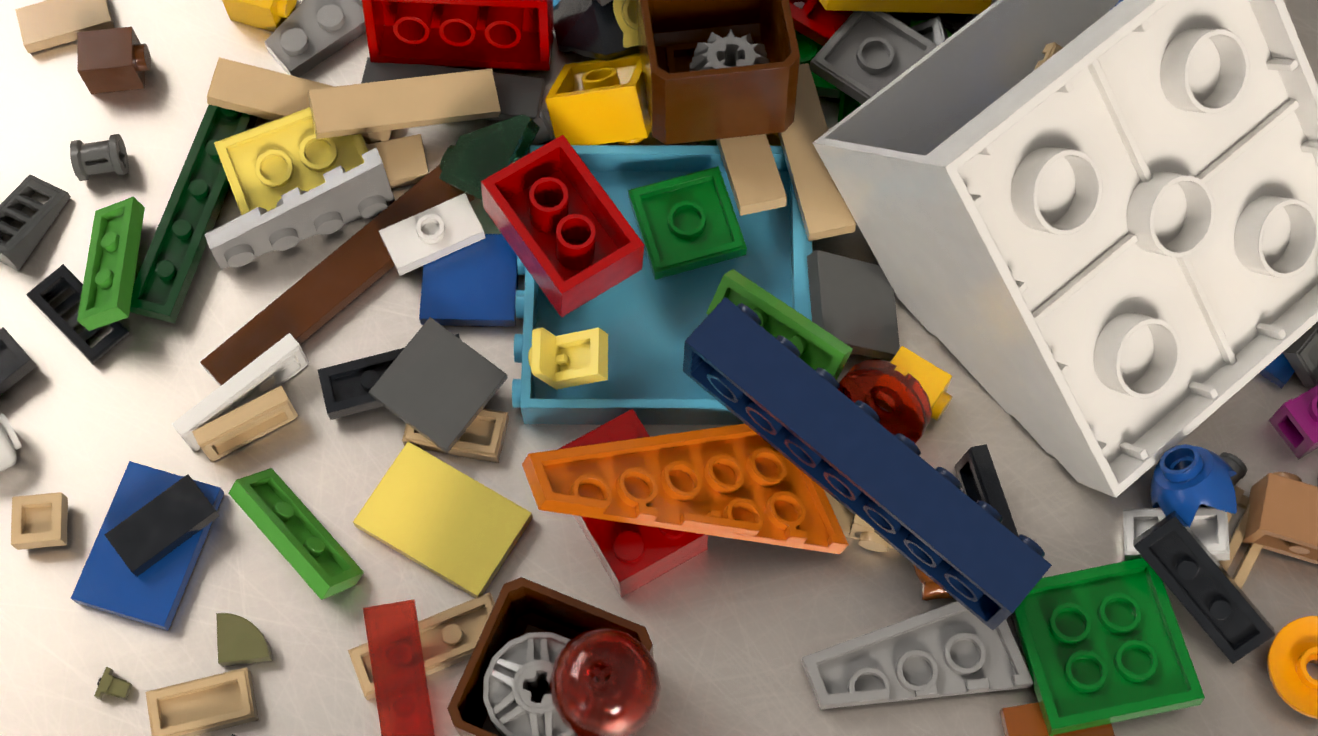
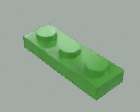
M135 197L95 211L77 321L89 331L129 317L145 207Z
M732 269L723 275L706 314L709 315L725 297L736 306L742 303L758 315L762 322L760 326L776 338L778 335H781L791 341L801 353L799 358L814 370L818 367L822 368L836 380L838 379L853 350L852 347L736 270Z
M272 468L237 479L228 494L321 600L349 589L358 583L364 574L363 570Z

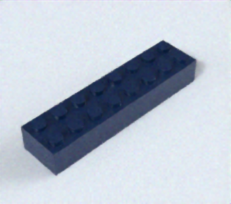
M725 297L685 340L683 372L851 513L858 515L874 528L875 533L991 630L999 626L1016 610L1052 566L1043 558L1045 556L1043 549L1031 538L1022 534L1017 537L1001 524L1003 522L1002 516L991 505L981 500H978L976 503L960 490L962 487L960 481L948 470L942 467L934 469L919 456L921 454L920 449L908 437L900 433L894 436L879 423V415L869 405L860 400L854 403L839 391L840 384L830 373L819 367L814 370L799 358L801 353L791 341L781 335L775 338L761 327V319L752 309L742 303L736 306Z

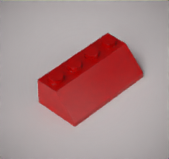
M362 0L370 62L550 71L554 40L553 0Z

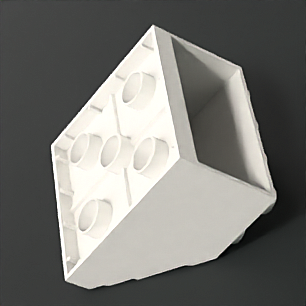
M997 0L813 142L881 269L894 289L897 298L929 333L937 337L1004 411L1014 416L1048 454L1056 458L1078 483L1117 498L1156 464L1167 450L1180 443L1318 322V84L1284 0H1123L1118 5L1116 4L1119 0ZM1055 42L1063 47L1034 70L1037 62L1043 60L1045 56L1042 52L1046 44Z

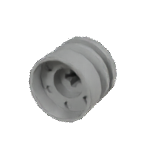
M552 632L527 633L508 641L492 657L484 676L483 701L491 721L500 736L592 735L600 715V691L588 656L572 640ZM541 681H547L550 690L554 692L553 695L544 694L541 703H535L529 688L538 689Z

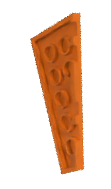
M746 424L529 453L522 463L538 509L542 511L833 554H841L849 545L824 489Z

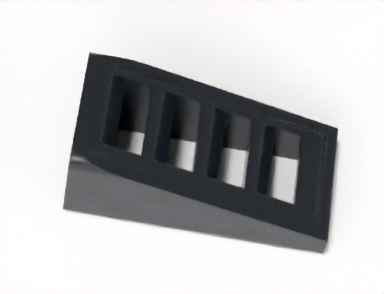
M62 264L29 291L26 296L40 314L93 365L129 335V331L119 321L108 324L107 326L112 331L91 348L85 341L102 327L91 331L85 328L80 334H77L73 329L80 324L77 321L78 312L68 321L61 317L80 301L83 284ZM69 288L73 294L53 309L49 304Z

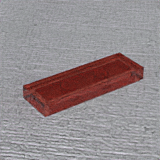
M415 599L363 608L381 736H436Z

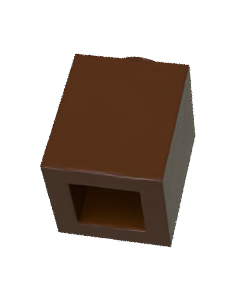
M132 26L77 32V71L91 94L145 89V71L151 69L150 52L146 43H140Z

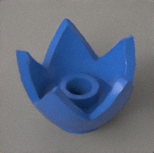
M1187 444L1172 447L1162 455L1152 475L1150 485L1152 508H1161L1165 516L1176 511L1189 528L1201 504L1236 514L1237 501L1231 477L1237 473L1222 457L1210 450Z

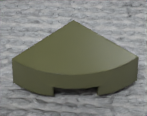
M216 613L218 664L226 667L273 661L268 641L253 623L238 615Z

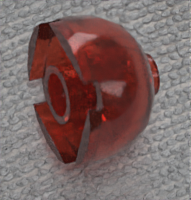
M610 628L588 630L568 641L555 659L549 681L553 706L564 725L578 736H628L631 733L634 735L646 726L656 712L661 693L657 664L646 646L627 632ZM611 674V677L605 681V678ZM595 676L599 678V683L593 680Z

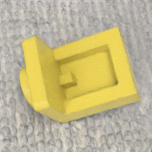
M543 327L533 329L532 347L528 352V361L532 374L556 390L608 380V334L599 327L555 336Z

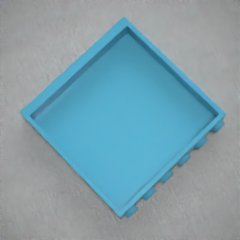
M530 145V153L543 145ZM571 145L641 241L642 238L628 198V190L719 166L747 247V253L745 256L655 280L644 248L642 270L562 318L517 256L518 275H525V290H516V318L523 319V334L514 335V362L522 363L521 379H513L512 382L513 408L521 409L524 424L603 425L631 409H634L643 425L745 424L683 372L685 340L708 316L706 312L723 275L732 269L812 321L807 256L813 253L812 241H808L782 147L770 146L787 196L786 206L740 216L718 146ZM543 327L555 336L599 327L608 334V380L558 390L541 381L532 374L528 361V352L532 347V330Z

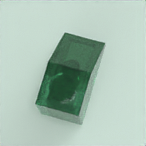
M521 114L461 135L456 145H450L445 151L440 162V170L442 172L439 179L449 186L483 202L481 181L526 156L540 127L530 117Z

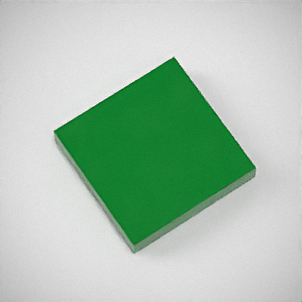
M719 166L628 190V198L655 280L746 255L747 247Z

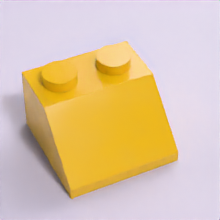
M640 53L609 61L597 59L564 64L545 98L555 138L564 135L571 145H601L618 142L619 145H634L648 138L651 131Z

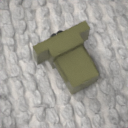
M106 667L102 678H99L97 682L98 688L94 696L102 700L104 694L127 699L132 684L112 676L113 670Z

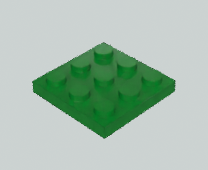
M1144 558L1041 578L1011 614L1028 671L1034 682L1033 687L1049 736L1201 705L1205 699L1164 583Z

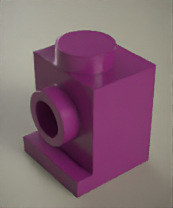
M1318 385L1295 399H1290L1283 403L1269 419V422L1298 460L1318 448Z

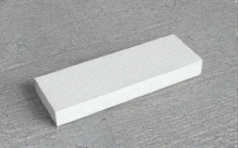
M290 333L174 421L172 426L192 451L195 452L201 449L192 431L283 385L304 369L309 361L300 344Z

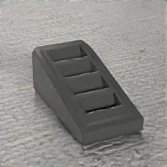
M31 174L23 180L0 204V262L18 271L21 269L71 196L68 192ZM37 191L50 199L45 204H42L31 197ZM27 206L37 212L31 217L21 211ZM15 220L24 224L20 229L11 226ZM5 234L12 237L8 242L1 240Z

